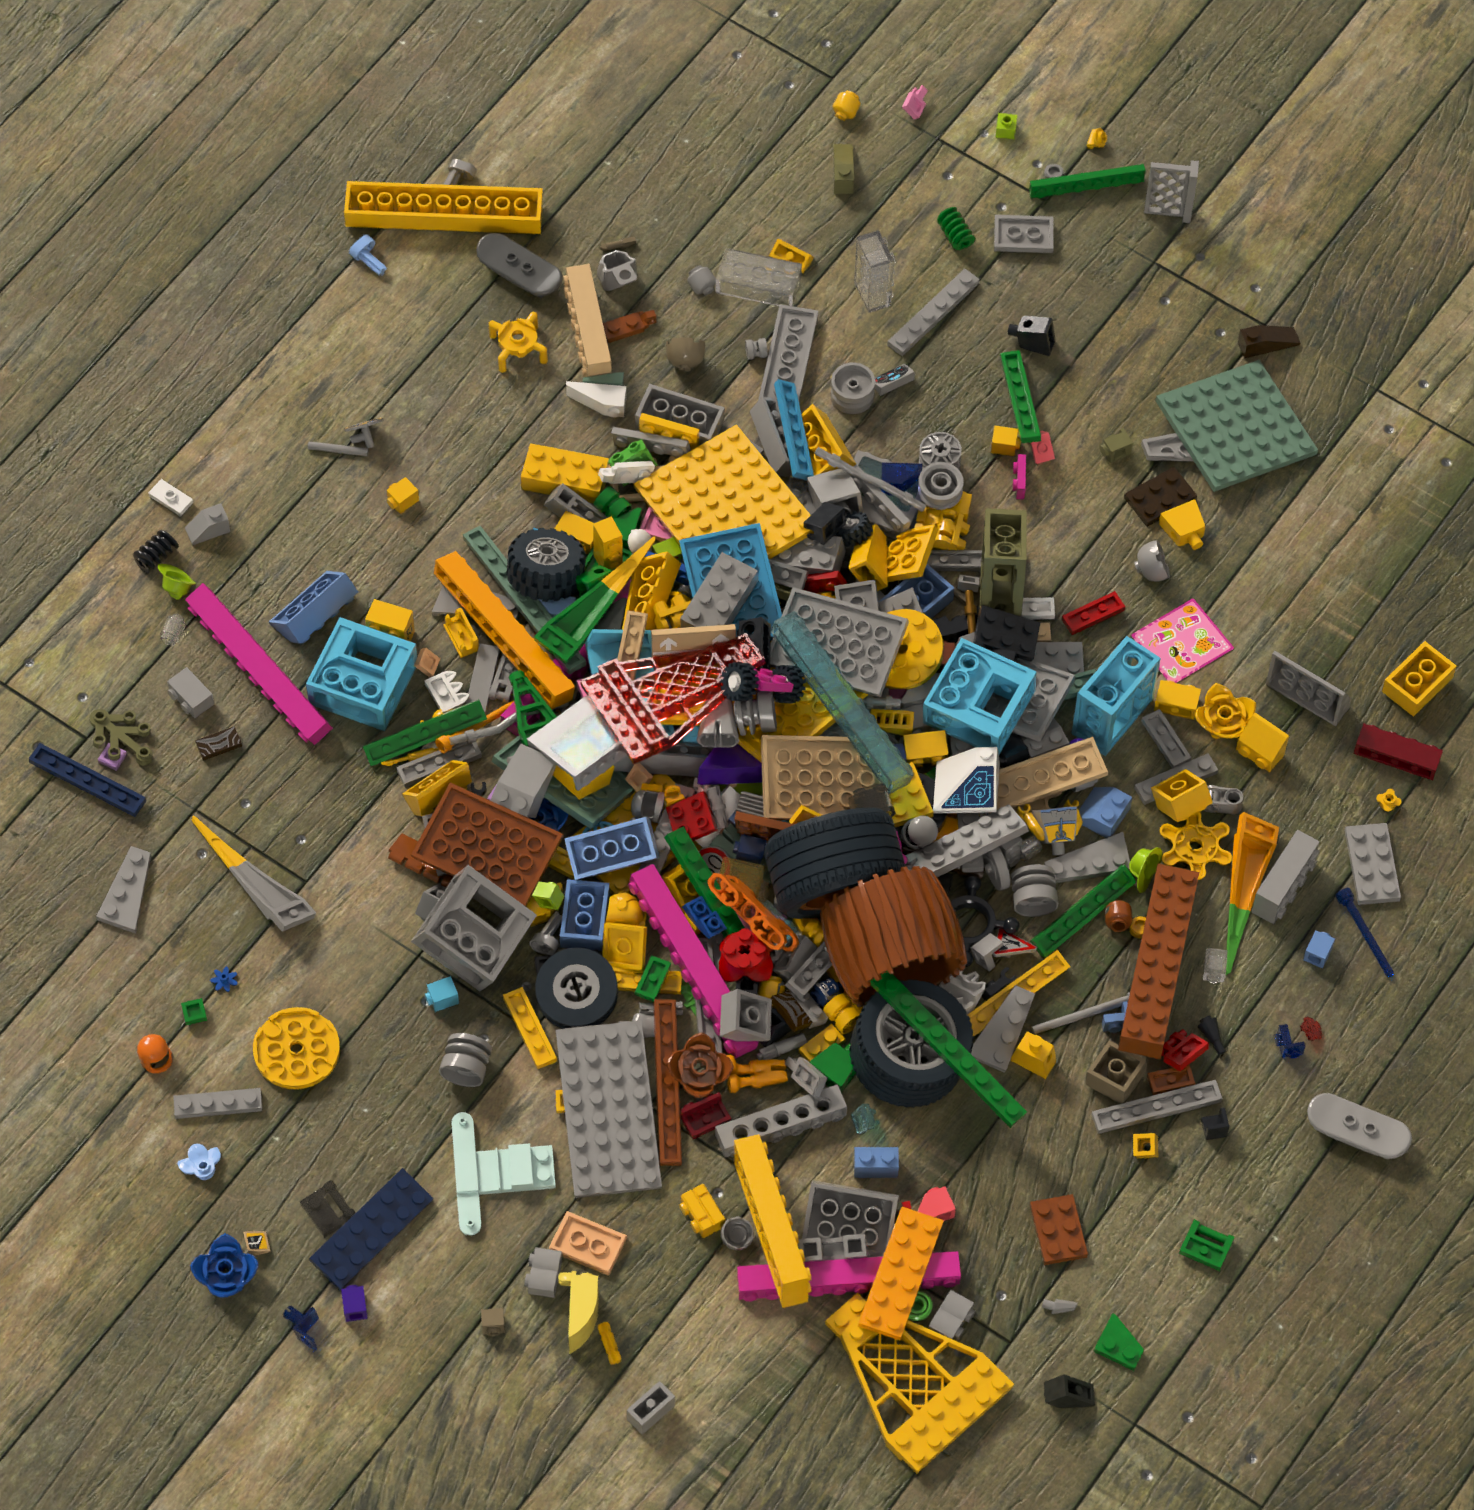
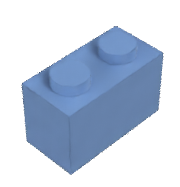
M898 1147L854 1148V1178H898Z

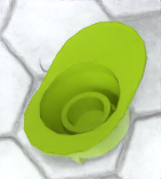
M159 564L157 567L163 574V589L176 600H180L182 595H187L191 586L196 585V582L183 570L175 566Z
M1159 847L1152 850H1138L1129 863L1131 874L1138 878L1137 889L1139 893L1146 891L1153 875L1156 873L1157 865L1161 864L1163 853Z

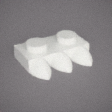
M445 671L424 680L425 686L438 708L442 709L443 714L461 707L469 697L468 693H457L463 683L451 682L456 676L454 671Z

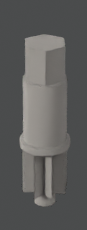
M800 1033L777 1043L774 1042L767 1047L759 1049L760 1053L756 1054L758 1060L780 1057V1055L806 1044V1037L803 1033Z

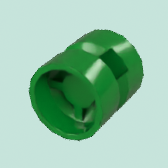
M612 486L604 489L593 504L601 513L606 512L607 518L612 516L613 519L629 512L632 507L624 497L619 498V492Z

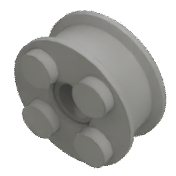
M936 462L926 466L919 476L918 494L925 505L933 509L944 510L955 506L962 497L963 476L958 468L949 463Z

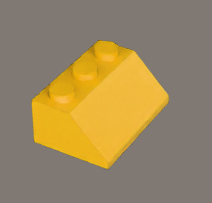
M451 760L402 793L413 814L417 816L431 814L434 811L433 808L439 804L450 782L467 789V785L472 782L469 765L467 762Z

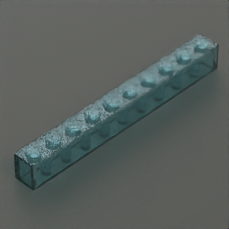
M793 611L775 620L770 632L794 665L802 670L800 673H804V678L888 794L908 785L914 775L912 767L904 761L899 749L894 747L887 733L877 724L874 715L869 713L863 700L858 698L853 691L852 685L842 676L839 667L834 665L829 658L828 652L820 646L815 634L809 631L804 619L796 611Z

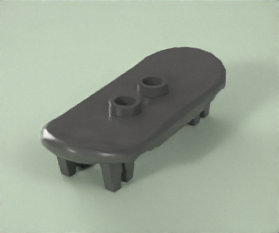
M490 233L479 240L476 252L481 263L516 286L530 292L534 296H538L539 299H542L544 295L555 292L562 284L563 277L559 268L505 235Z

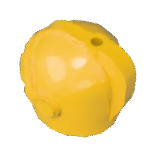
M626 892L610 896L606 922L645 926L647 913L642 911L639 901L634 896Z

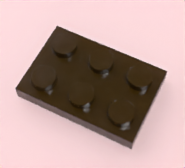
M1172 467L1126 492L1124 499L1146 527L1160 520L1162 512L1194 499L1197 500V494L1177 469Z

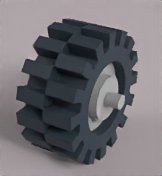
M853 511V514L847 513V516H845L846 525L835 534L843 538L844 546L849 547L852 545L853 547L856 546V543L862 544V540L866 541L867 537L872 535L873 529L866 513Z

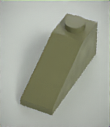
M833 144L834 194H853V144Z

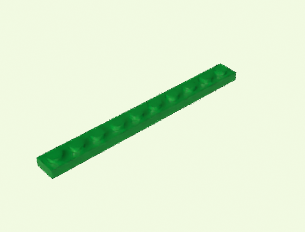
M887 971L881 974V980L876 981L874 978L870 981L871 986L1009 1128L1026 1115L1027 1111L893 974H889Z

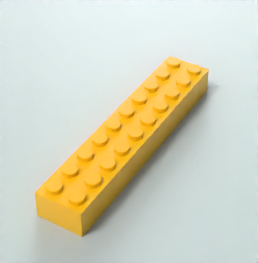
M347 181L344 208L345 227L541 234L543 188Z

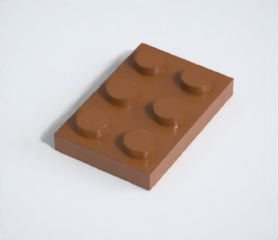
M1073 1194L1031 1201L1030 1209L1044 1265L1087 1258L1088 1253Z

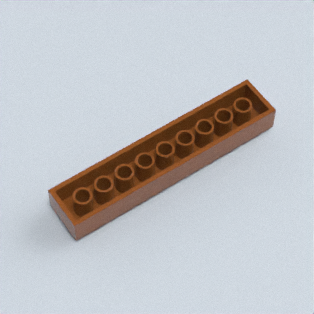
M1163 864L1157 865L1121 1032L1119 1051L1161 1059L1200 872Z

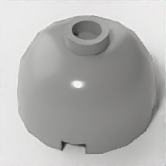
M1155 540L1143 545L1137 554L1138 561L1134 562L1137 573L1142 572L1147 580L1154 582L1170 578L1169 567L1165 562V554L1159 541Z

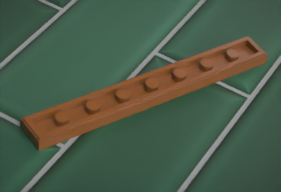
M654 999L659 1166H681L679 1081L673 1078L667 1065L672 1053L678 1051L676 1000Z

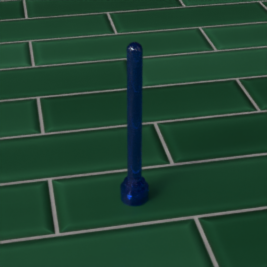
M1350 888L1340 890L1335 895L1337 901L1348 909L1385 975L1389 978L1393 977L1394 971L1353 903V892Z

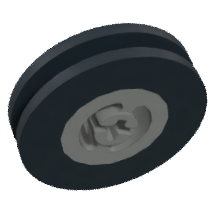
M569 948L559 951L542 965L537 975L535 991L540 1010L547 1020L561 1029L600 1025L610 1016L615 1008L618 998L615 972L610 963L595 951L585 948ZM571 978L576 979L578 989H580L583 1001L578 1002L577 993L574 990ZM566 981H568L566 988H562ZM591 991L590 995L585 999L587 992Z

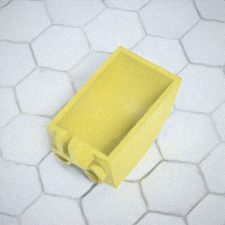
M572 1271V1273L562 1272L558 1275L561 1286H571L569 1354L579 1349L588 1340L598 1318V1276H594L591 1273L576 1275V1271Z

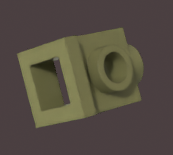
M1121 428L1119 434H1113L1104 439V444L1100 445V451L1111 463L1130 455L1133 442L1125 429Z

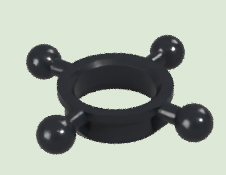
M970 875L965 879L964 885L968 890L967 895L957 897L951 901L955 912L962 908L976 909L985 916L988 924L984 932L978 936H963L967 958L965 967H969L973 963V955L970 952V948L989 933L992 934L995 929L999 928L1004 929L1008 934H1014L1020 928L1019 921L1014 917L996 920L994 910L990 904L976 896V891L981 887V880L976 875Z

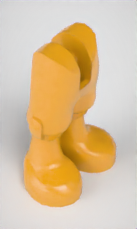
M727 1055L734 1066L727 1080L729 1093H736L739 1089L747 1086L762 1088L788 1081L787 1072L784 1071L786 1063L783 1059L752 1060L748 1064H738L733 1055ZM745 1074L751 1075L750 1077H738Z

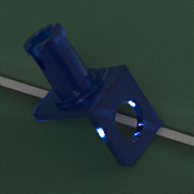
M292 1305L288 1306L287 1308L290 1312L285 1310L283 1317L295 1324L293 1330L297 1339L316 1351L318 1347L314 1339L306 1334L319 1319L315 1308L311 1307L304 1315Z

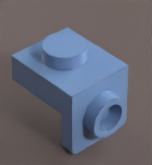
M1127 1001L1122 1003V1013L1103 1015V1032L1116 1033L1122 1030Z

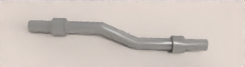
M820 447L816 449L815 454L828 461L827 464L832 467H838L862 481L885 490L900 499V502L907 506L911 505L921 512L924 511L926 505L913 498V495L907 491L904 493L889 483L856 469L842 461L841 457L834 453L830 454Z
M567 702V703H565V704H563V705H561V706H558V707H556V708H554V709L567 707V706H569V704H568V702ZM536 710V711L527 713L526 716L538 714V713H541V712H539L538 710ZM516 712L496 726L476 731L472 729L465 731L464 734L449 737L450 744L471 743L479 738L499 734L517 721Z

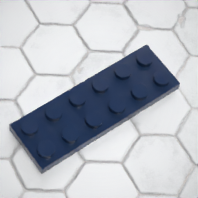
M402 1168L309 1258V1261L341 1291L434 1198Z

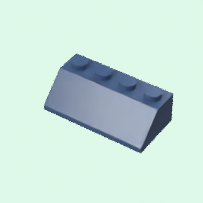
M326 571L273 617L269 624L290 642L302 644L310 638V634L321 629L327 619L336 616L343 605L352 602L358 590L346 573Z

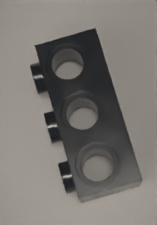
M762 617L739 621V629L737 630V637L739 639V648L737 649L738 663H749L757 671H760L761 668L770 670L771 624Z

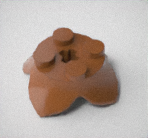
M703 1032L690 1037L684 1048L672 1053L667 1062L668 1069L673 1078L683 1085L688 1094L697 1098L710 1095L714 1087L724 1082L734 1068L730 1058L723 1053L717 1052L712 1038ZM697 1063H700V1066L704 1068V1070H702L701 1072H697V1070L694 1069V1066H696Z

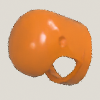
M149 1034L139 1041L137 1054L144 1069L150 1073H162L170 1068L173 1062L172 1053L163 1037ZM168 1052V1061L162 1067L153 1068L151 1066V1063L161 1061Z

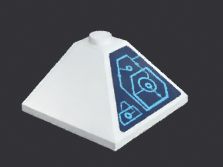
M976 747L937 761L933 814L997 812L1000 767L997 747Z

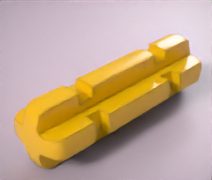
M609 1322L600 1323L598 1331L602 1335L601 1339L606 1354H608L609 1363L611 1365L621 1362V1356L611 1332Z

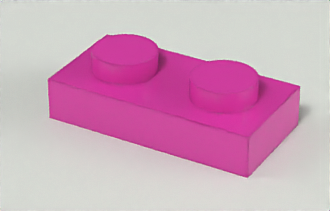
M1018 454L1017 462H1013V474H1017V479H1013L1012 490L1016 491V499L1024 500L1026 455Z

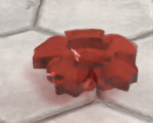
M1308 1016L1303 1018L1304 1022H1302L1300 1028L1301 1031L1305 1032L1308 1040L1321 1039L1322 1032L1320 1031L1321 1026L1318 1021H1314L1313 1018Z

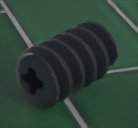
M159 530L157 535H153L151 540H147L145 545L140 546L139 551L136 550L133 553V557L141 570L145 573H150L147 568L148 566L155 569L153 562L155 561L160 564L161 559L159 557L161 556L166 559L167 554L165 551L172 554L173 549L171 546L178 549L179 545L169 533Z

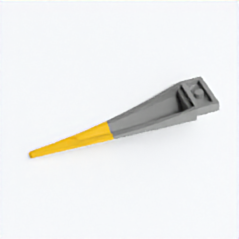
M196 816L192 817V822L268 920H272L282 932L314 919L316 912L304 898L263 873L222 841Z

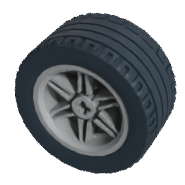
M900 980L917 1000L971 1054L974 1039L973 1029H971L972 1023L966 1014V1010L958 1002L957 998L933 983L919 980ZM877 991L867 1000L854 1027L849 1048V1055L852 1058L851 1064H854L853 1070L864 1087L884 1102L911 1108L927 1106L948 1095L959 1081L960 1076ZM887 1039H892L893 1042L888 1044ZM922 1057L927 1059L926 1063H921Z

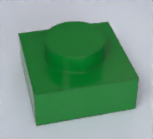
M202 998L181 1003L186 1026L207 1021Z

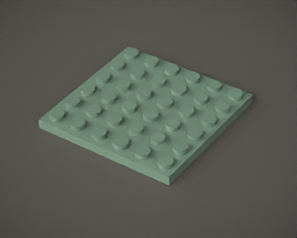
M1260 360L1156 396V403L1213 492L1312 457L1318 453L1314 442Z

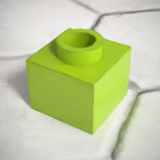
M998 113L995 138L1015 140L1017 115Z
M538 882L532 894L541 908L554 910L559 909L565 897L559 886L554 882Z

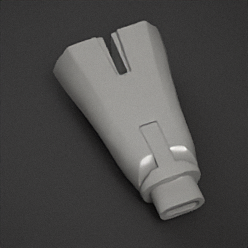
M720 682L710 683V689H708L705 698L703 715L697 735V743L702 747H734L739 743L733 704L731 700L727 699V696L723 695L725 690H721L723 683Z

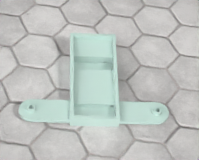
M461 1112L453 1117L452 1135L459 1227L463 1234L472 1236L481 1229L479 1195L556 1188L552 1145L530 1147V1143L508 1145V1149L498 1150L495 1148V1150L476 1152L472 1116Z

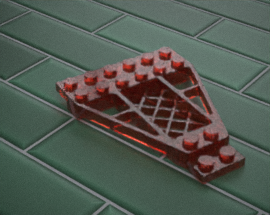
M745 633L729 641L715 643L702 650L621 662L615 658L597 666L599 672L580 680V683L634 765L672 748L727 698V696L723 695L725 690H721L723 683H720V679H724L721 674L726 672L724 668L729 667L728 664L749 663L756 669L766 663L763 655L748 634ZM653 667L655 670L633 681L625 672ZM696 671L704 672L703 676H697L695 674ZM710 673L717 674V679L709 678ZM677 680L686 681L684 685L676 684ZM691 682L700 683L698 687L690 686ZM659 688L667 689L666 693H659L657 691ZM672 691L681 692L679 696L671 695ZM654 699L662 700L660 704L652 703ZM709 700L694 715H692L688 710L691 707H694L702 702ZM678 713H684L688 720L669 736L660 721Z

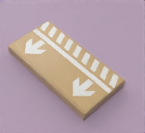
M735 624L651 630L652 664L736 658Z

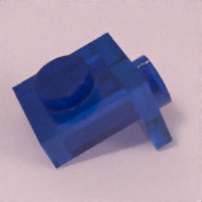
M1288 1024L1279 1025L1274 1039L1276 1046L1280 1047L1282 1058H1297L1303 1055L1305 1042L1292 1043Z

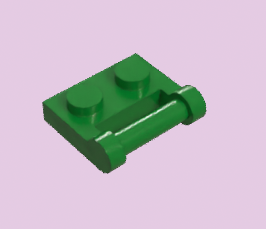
M1194 1219L1179 1254L1220 1271L1235 1236L1230 1234L1228 1236L1201 1225L1200 1221ZM1196 1232L1223 1243V1247L1195 1235Z

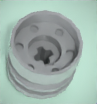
M935 432L926 436L920 444L918 471L922 472L926 466L936 462L952 464L960 471L962 447L959 440L946 432Z
M757 690L756 699L734 702L735 722L741 736L747 734V725H749L751 735L755 734L756 724H760L763 733L777 731L772 691Z
M1040 864L1027 865L1016 869L1011 874L1014 910L1017 914L1038 917L1050 914L1058 908V894L1055 889L1056 880L1053 868Z
M466 1033L451 1034L448 1037L447 1046L445 1047L446 1055L442 1058L439 1074L444 1079L465 1087L480 1086L485 1077V1065L489 1063L492 1046L484 1039Z

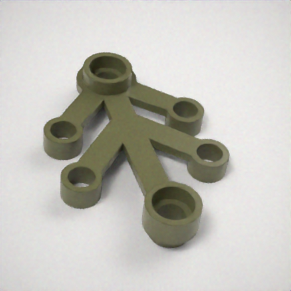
M103 709L91 712L89 721L95 728L94 747L98 749L105 747L106 738L103 735L105 728L110 732V748L108 749V758L110 760L116 761L120 758L121 751L118 746L119 741H121L136 754V762L139 765L146 766L152 762V751L148 747H141L127 736H149L151 727L148 723H140L138 727L115 726L113 724L123 722L127 725L134 724L136 721L135 712L128 710L124 714H109Z

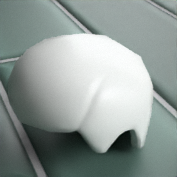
M643 529L631 530L628 545L632 555L652 538L647 531Z

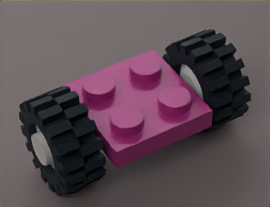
M749 663L728 664L729 667L724 668L726 672L721 674L724 679H720V683H723L721 690H725L723 695L727 696V699L731 701H749L757 693L754 690L756 688L760 691H772L775 698L774 701L796 703L804 695L802 690H806V687L803 686V683H806V679H802L805 676L804 673H800L802 670L797 668V666L790 665L776 666V669L772 671L765 668L757 671Z

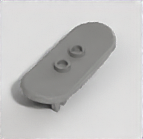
M1331 1093L1319 1094L1309 1103L1307 1114L1310 1124L1316 1131L1335 1140L1385 1159L1400 1157L1411 1146V1132L1401 1121Z

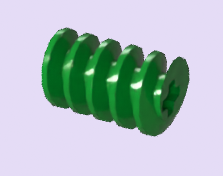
M947 208L939 214L937 223L941 226L953 249L963 250L970 247L976 240L975 236L968 229L969 226L965 223L964 218H961V213L956 212L957 208Z

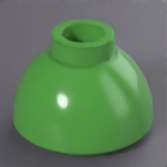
M918 1291L909 1319L912 1321H922L932 1311V1301L924 1292Z

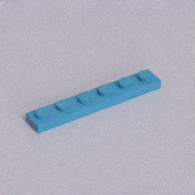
M778 379L774 383L792 475L795 478L807 480V477L814 476L796 386L795 383Z

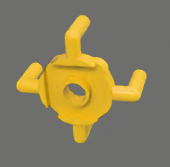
M531 312L526 320L520 318L517 321L510 322L509 320L503 324L494 320L489 322V337L495 339L498 331L499 347L503 350L498 356L499 372H506V359L509 355L523 358L533 349L539 352L541 364L548 362L547 348L537 343L538 315L536 312ZM520 334L523 338L516 340L513 336Z

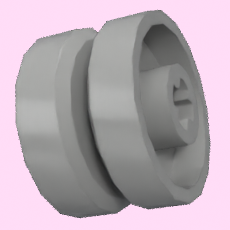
M851 362L839 366L832 374L830 396L832 404L839 411L853 415L869 409L873 403L875 392L873 372L861 363Z

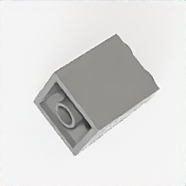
M839 468L807 477L809 495L815 510L827 502L844 507L845 516L849 512L853 514V511H857V513L859 511L863 512L861 492L849 473Z

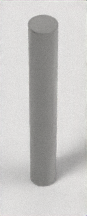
M308 442V449L361 456H368L369 448Z

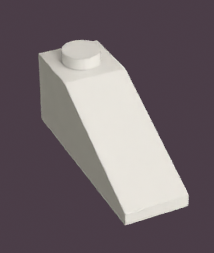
M566 382V394L568 397L604 416L613 418L624 417L626 386Z

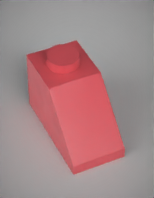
M944 1186L942 1188L935 1187L930 1189L924 1195L917 1212L947 1221L955 1218L956 1208Z

